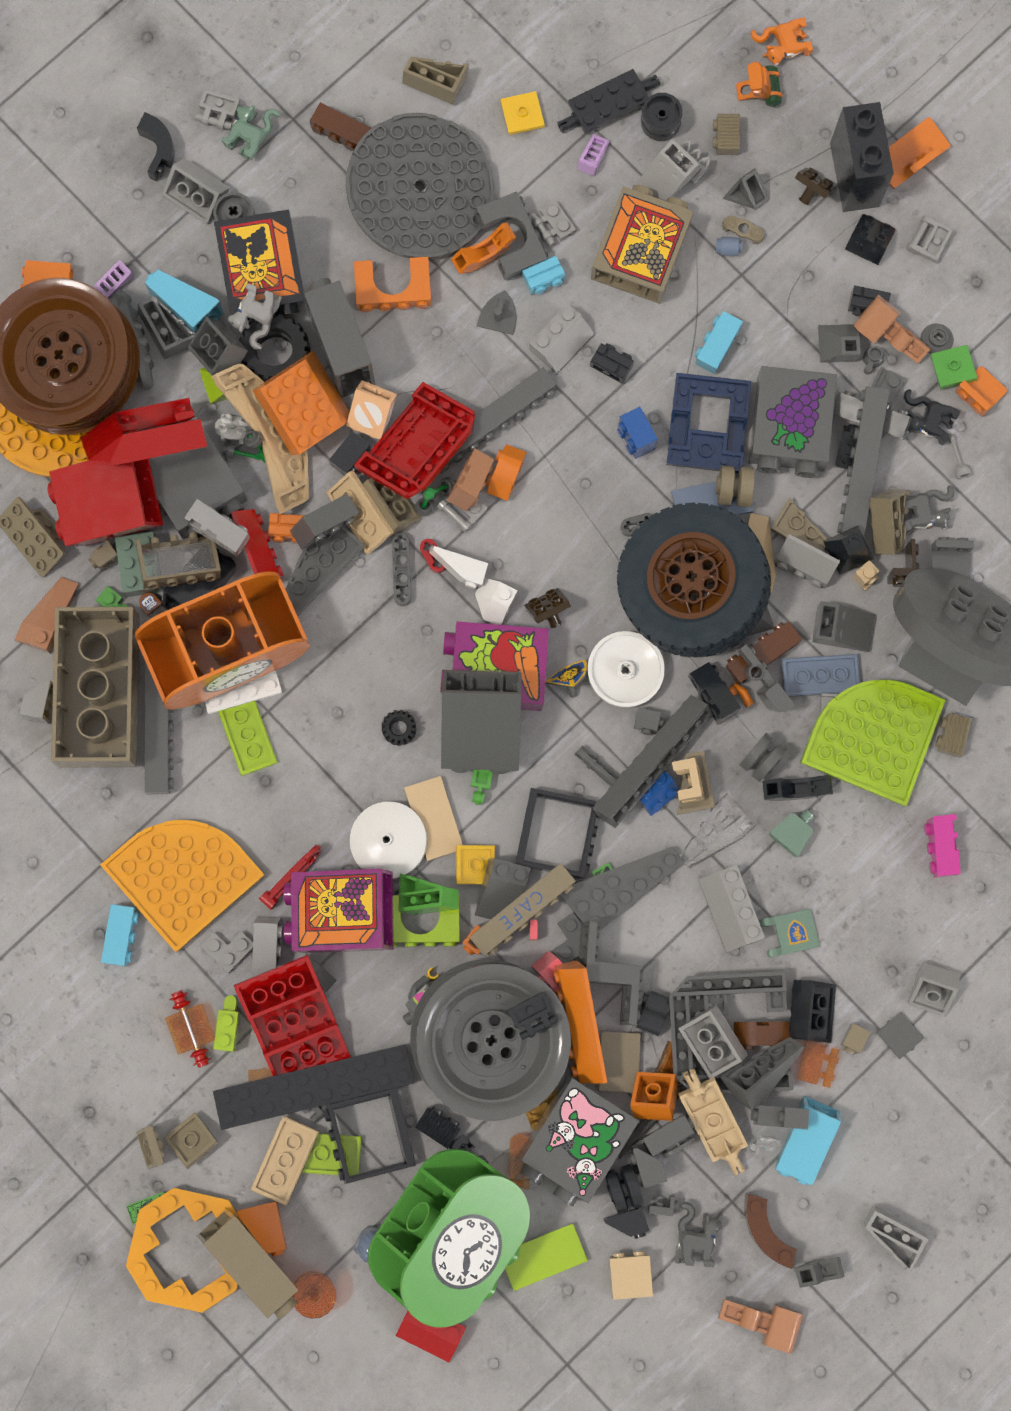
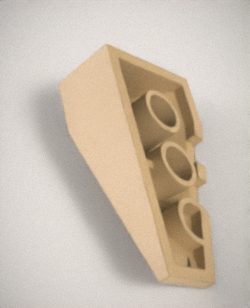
M750 513L748 526L761 543L770 566V594H772L776 573L769 517Z

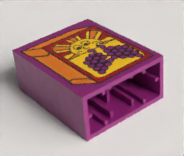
M381 868L291 872V882H286L284 885V901L287 906H291V921H287L284 925V939L287 945H292L293 952L327 953L394 950L392 871Z

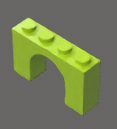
M393 895L394 947H397V944H405V947H417V943H424V947H436V943H444V947H455L456 943H460L459 895L458 909L441 911L436 927L426 934H415L404 927L401 912H399V895Z

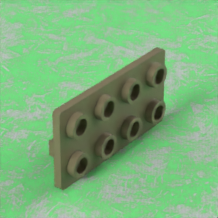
M16 497L1 514L0 527L36 572L41 577H45L65 555V551L57 543L62 540L57 535L56 524L42 508L30 510L21 497Z

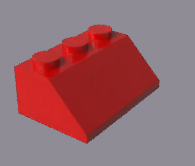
M407 1310L395 1336L449 1363L467 1325L460 1322L449 1327H432L418 1321Z

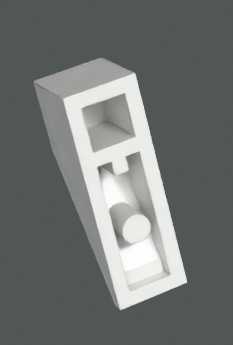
M436 546L430 549L429 553L459 582L465 583L466 587L476 589V587L478 588L483 584L488 563Z

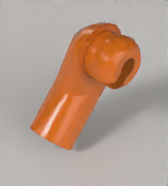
M737 683L729 687L733 696L736 694L740 696L745 707L751 706L754 703L746 688Z

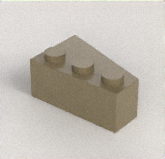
M410 57L403 70L402 83L453 105L468 76L469 64L463 63V65L451 64V61L442 63L434 62V59Z

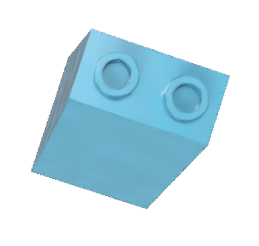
M157 270L155 273L152 272L146 278L145 285L149 294L159 299L192 332H197L206 316L218 320L224 314L221 303L217 298L160 270Z
M803 1096L799 1108L809 1109L808 1130L790 1128L776 1161V1170L785 1177L790 1175L796 1178L801 1184L807 1185L808 1183L813 1185L840 1126L841 1116L839 1110Z

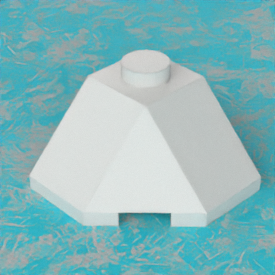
M484 578L483 584L478 587L475 593L483 620L490 624L502 625L517 597L518 591L502 582Z

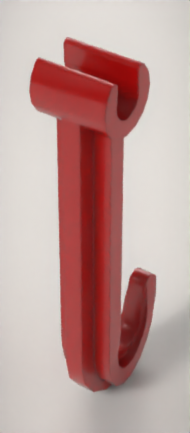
M315 844L270 891H265L259 897V900L271 910L279 902L278 899L284 894L285 883L291 882V872H305L320 856L322 852L321 846Z

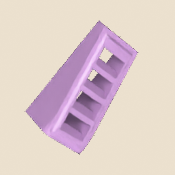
M593 134L578 161L577 169L594 176L610 141ZM593 143L602 146V148L593 145Z
M119 260L93 288L109 299L134 276L125 264ZM120 270L124 273L123 277L119 273ZM114 275L118 277V282L113 278ZM108 280L114 284L113 287L107 283ZM102 285L109 290L107 293L101 288Z

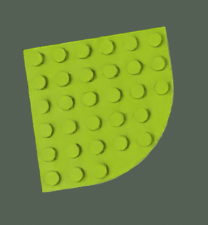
M871 680L853 685L836 695L823 708L812 728L800 764L906 807L945 699L912 685L894 680Z

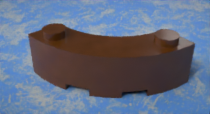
M746 1193L744 1214L753 1241L770 1259L792 1269L797 1249L783 1243L772 1231L767 1218L768 1199Z

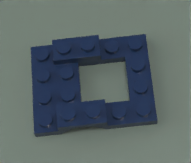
M676 373L666 465L720 471L721 465L734 466L735 473H739L740 468L743 467L744 440L751 381ZM693 395L730 399L726 433L689 429Z

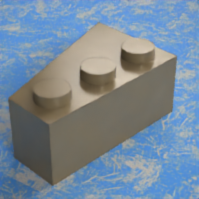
M889 489L870 498L873 546L876 554L895 555L905 549L906 526H903L904 514H908L905 501L906 496H909L910 490Z

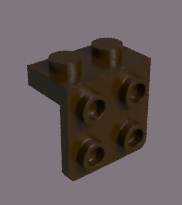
M911 539L905 547L906 568H893L887 576V584H892L893 587H900L911 571L919 569V563H916L919 545L915 544V539Z

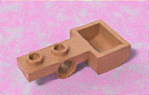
M878 294L855 321L854 327L873 343H876L881 336H884L895 349L904 352L918 364L929 352L930 347L896 321L900 311Z
M723 1299L718 1319L763 1333L762 1344L790 1354L793 1352L803 1318L801 1313L774 1304L771 1314L726 1299Z

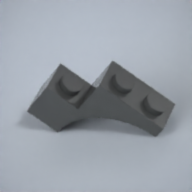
M758 1105L751 1110L750 1120L754 1121L753 1125L808 1130L809 1109Z

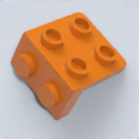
M980 366L975 371L977 381L967 383L964 380L955 392L976 413L983 417L1006 394L1007 389L984 367Z

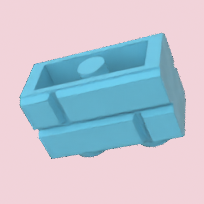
M553 256L522 270V278L530 294L536 293V295H539L550 286L557 287L561 285L563 280H565V273L557 256Z

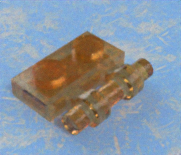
M806 1041L797 1080L817 1085L819 1077L824 1079L822 1086L830 1088L831 1081H834L835 1077L833 1075L835 1065L839 1061V1050L831 1048L830 1055L824 1054L826 1046ZM823 1060L828 1061L826 1073L820 1071Z

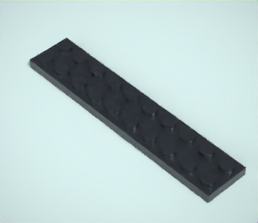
M405 1044L214 1090L213 1095L221 1130L414 1084V1078Z

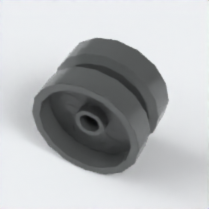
M230 192L222 195L216 201L213 215L215 221L255 215L252 202L247 196L238 192Z
M768 733L764 734L739 764L744 770L749 771L756 763L758 767L752 776L759 782L767 773L770 774L781 761L782 755L787 751L781 744H777L769 751L768 748L773 743L774 738Z

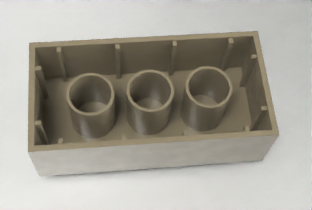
M55 607L51 762L59 768L137 767L139 645L134 635L140 627V616L134 607Z

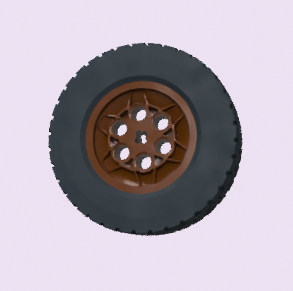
M693 502L685 503V505L681 503L651 515L649 520L646 519L639 525L640 528H636L631 534V539H628L626 542L625 550H622L621 561L618 564L617 589L620 602L627 617L644 638L659 649L673 655L689 658L692 656L693 658H698L705 655L708 657L735 647L739 644L738 642L747 638L749 633H752L757 627V623L760 622L764 615L763 612L766 611L771 593L770 566L757 536L737 515H733L732 512L712 504L708 506L707 503L696 504ZM695 556L693 563H686L688 557ZM707 563H712L713 567L710 570H704V566ZM680 568L677 575L671 574L672 569ZM692 575H695V576H696V578H694L695 581L691 582V581H690L691 576H692ZM708 582H715V586L712 589H706ZM676 586H681V592L674 594L673 589ZM698 593L699 598L696 601H691V595Z

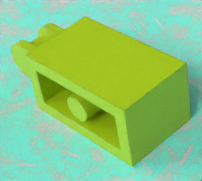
M227 996L224 1000L223 1010L218 1011L213 1047L215 1050L236 1051L241 1013L236 1012L238 1000L235 996Z

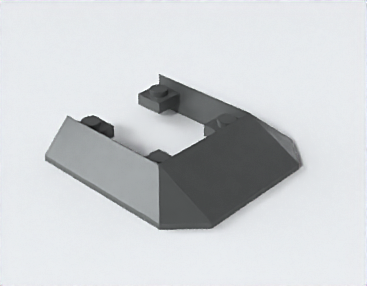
M786 971L687 976L669 996L673 1074H676V1078L687 1089L690 1088L683 1076L686 1071L690 1075V1069L696 1071L701 1083L709 1080V1077L678 1028L717 1004L722 1014H728L727 995L765 993L767 1012L787 1011ZM791 1067L772 1091L793 1090ZM724 1071L715 1076V1079L722 1093L730 1094L732 1092L720 1078L726 1072Z

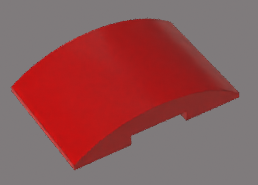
M308 955L234 985L272 1076L351 1058L331 1006Z

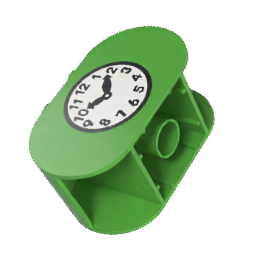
M447 1149L432 1155L422 1164L370 1243L368 1265L373 1278L385 1291L405 1307L413 1317L425 1325L449 1327L466 1320L478 1310L484 1300L489 1299L494 1294L498 1278L506 1266L514 1263L519 1256L520 1245L526 1237L530 1221V1210L525 1194L515 1183L469 1151Z

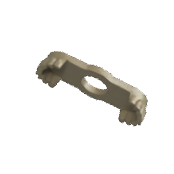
M731 215L727 216L722 222L725 232L728 230L732 231L739 237L752 240L753 244H760L764 239V231L760 227L751 224L748 220ZM739 225H748L749 231L741 233L738 229Z

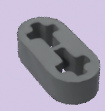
M644 513L624 519L620 527L622 534L630 537L636 528H640V523L644 522L645 518L649 520L652 514ZM626 523H629L630 526L637 525L632 528L631 532L628 529H624Z

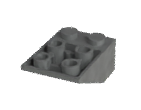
M820 601L817 607L812 643L869 652L874 615L840 604Z

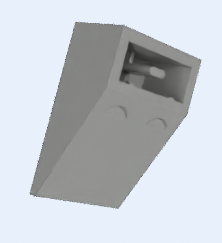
M672 139L659 152L636 184L651 189L654 193L653 197L667 202L669 197H674L701 169V166Z

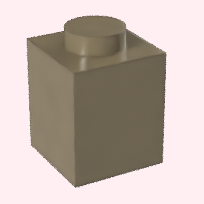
M852 1023L849 1025L840 1045L844 1047L843 1050L851 1055L855 1053L860 1054L871 1032Z

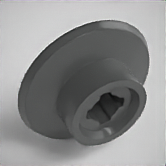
M935 323L924 328L920 340L930 347L928 353L931 354L951 349L954 337L948 327ZM938 335L941 338V340L937 341V339L934 337Z

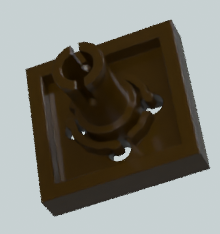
M811 167L809 169H802L795 176V179L807 186L801 197H799V200L806 205L810 204L816 193L826 199L836 190L831 180L818 176L819 173Z
M558 588L550 589L545 595L533 598L524 605L526 611L537 624L547 619L550 628H556L555 623L560 626L562 622L559 619L558 613L571 607L569 600Z

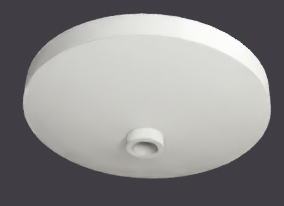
M631 631L612 633L599 641L591 652L587 669L590 685L598 697L606 703L620 708H632L649 701L659 690L665 670L663 657L658 647L644 638L642 634ZM626 668L628 669L629 673L623 674L622 670Z
M380 802L368 807L357 817L350 833V849L354 860L360 868H382L392 871L393 879L400 878V873L407 875L412 872L422 861L427 848V832L423 821L412 809L397 802ZM389 836L390 841L385 843L384 837Z

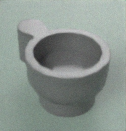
M872 346L864 352L865 374H870L873 368L879 367L883 363L884 352L880 347Z

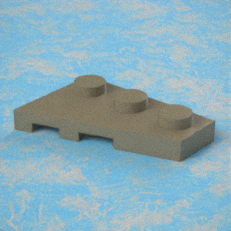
M789 497L770 530L785 539L790 534L824 551L826 547L823 541L827 538L815 524L810 522L805 516L806 514Z
M705 751L685 754V759L696 758L698 761L705 800L684 804L679 801L677 815L715 808ZM690 773L682 774L681 790L692 788V786H689L687 777Z

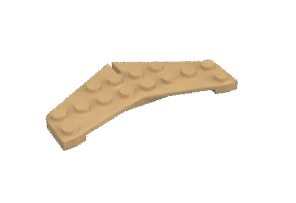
M236 364L214 374L212 378L216 386L255 432L258 431L261 434V444L275 504L279 513L282 514L306 502L309 498L308 449L300 455L290 454L253 392L264 381L243 364Z

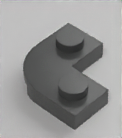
M571 913L557 923L568 939L552 950L562 964L570 962L579 956L581 923L574 913Z

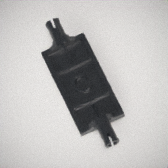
M631 69L569 99L568 104L572 113L571 116L557 122L560 131L563 133L577 126L581 127L584 134L642 107L649 98L647 91L660 86L659 79H656L657 75L641 81L634 69Z

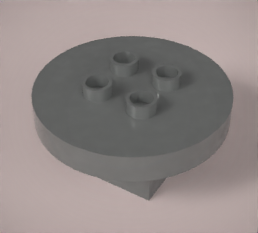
M920 568L911 571L893 598L895 614L903 628L912 637L898 667L967 706L982 682L1000 686H1011V605L991 590L961 575L935 568Z

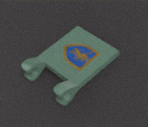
M811 909L760 920L761 927L775 925L780 947L768 950L767 955L769 958L820 947Z

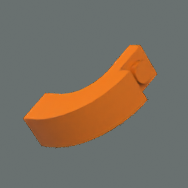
M507 222L502 223L488 238L476 245L461 248L451 260L459 274L475 271L493 262L509 250V245L516 239V236Z

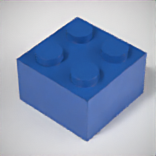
M640 406L620 416L617 432L621 439H625L627 443L626 449L630 455L633 454L634 458L637 459L655 450L658 438Z

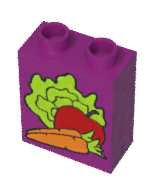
M456 621L455 633L445 632L443 655L453 656L452 670L522 672L521 710H542L545 694L549 629ZM442 669V674H441V687H440V692H441V693H442L443 669Z

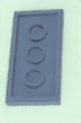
M716 481L671 491L674 505L681 503L685 505V503L693 502L696 504L707 503L708 506L712 504L721 507V509L724 508L737 516L754 511L752 504L750 508L737 507L736 496H733L731 506L717 505Z
M858 654L781 659L783 690L789 697L821 695V693L839 694L843 690L860 683Z

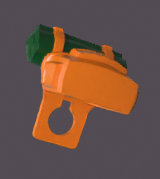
M752 62L747 65L749 80L736 83L738 100L758 98L764 99L766 105L770 107L780 105L782 103V93L780 92V73L778 68L772 65L763 67L759 62ZM746 85L750 86V93L743 95L741 89Z

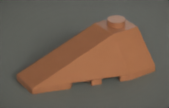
M60 577L21 623L15 641L51 654L54 647L55 607H70L79 583Z

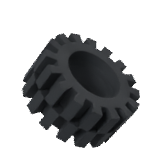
M393 710L394 712H389L383 719L381 725L383 736L392 745H406L415 737L416 723L413 716L408 712ZM394 722H404L407 727L405 733L402 735L394 734L391 730Z

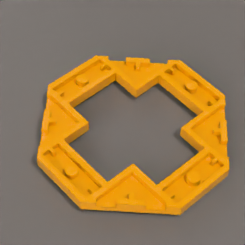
M174 1187L139 1210L126 1267L147 1301L202 1313L235 1292L238 1284L223 1268L225 1274L194 1294H191L182 1278L164 1288L144 1256L145 1253L161 1244L151 1226L183 1205L194 1222L211 1211L217 1218L223 1211L228 1209L244 1227L245 1225L237 1215L229 1199Z

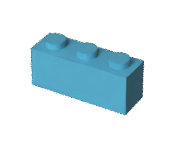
M724 311L721 316L717 315L712 324L715 327L712 332H707L703 340L706 342L703 348L699 347L695 354L697 358L695 364L716 374L741 329L743 321Z
M111 904L101 963L127 967L128 963H131L132 951H130L131 943L134 944L136 932H133L134 924H137L139 919V913L136 912V908Z

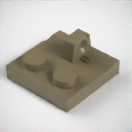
M195 1112L164 1137L187 1169L219 1144Z
M152 1125L136 1131L147 1169L149 1170L164 1164V1153L161 1149L164 1146L162 1140H158L157 1131L152 1128Z

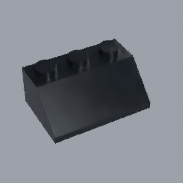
M812 980L793 981L792 1005L790 1009V1037L792 1039L822 1043L832 1042L835 984Z

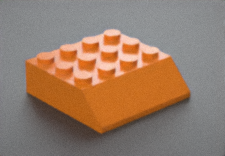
M314 351L253 390L291 455H300L345 425L349 417L350 411Z

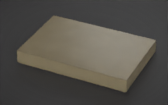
M601 1031V1050L607 1083H599V1091L633 1093L636 1074L639 1072L641 1033Z

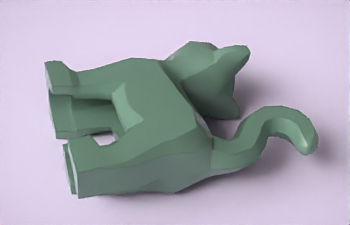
M239 106L237 108L238 118L232 124L228 137L221 139L225 147L232 150L240 140L245 142L244 148H240L238 153L242 157H248L252 160L259 151L260 145L263 144L265 137L272 130L273 126L270 117H280L278 110L269 109L264 113L263 122L265 128L260 129L249 124L258 114L254 111L255 106Z

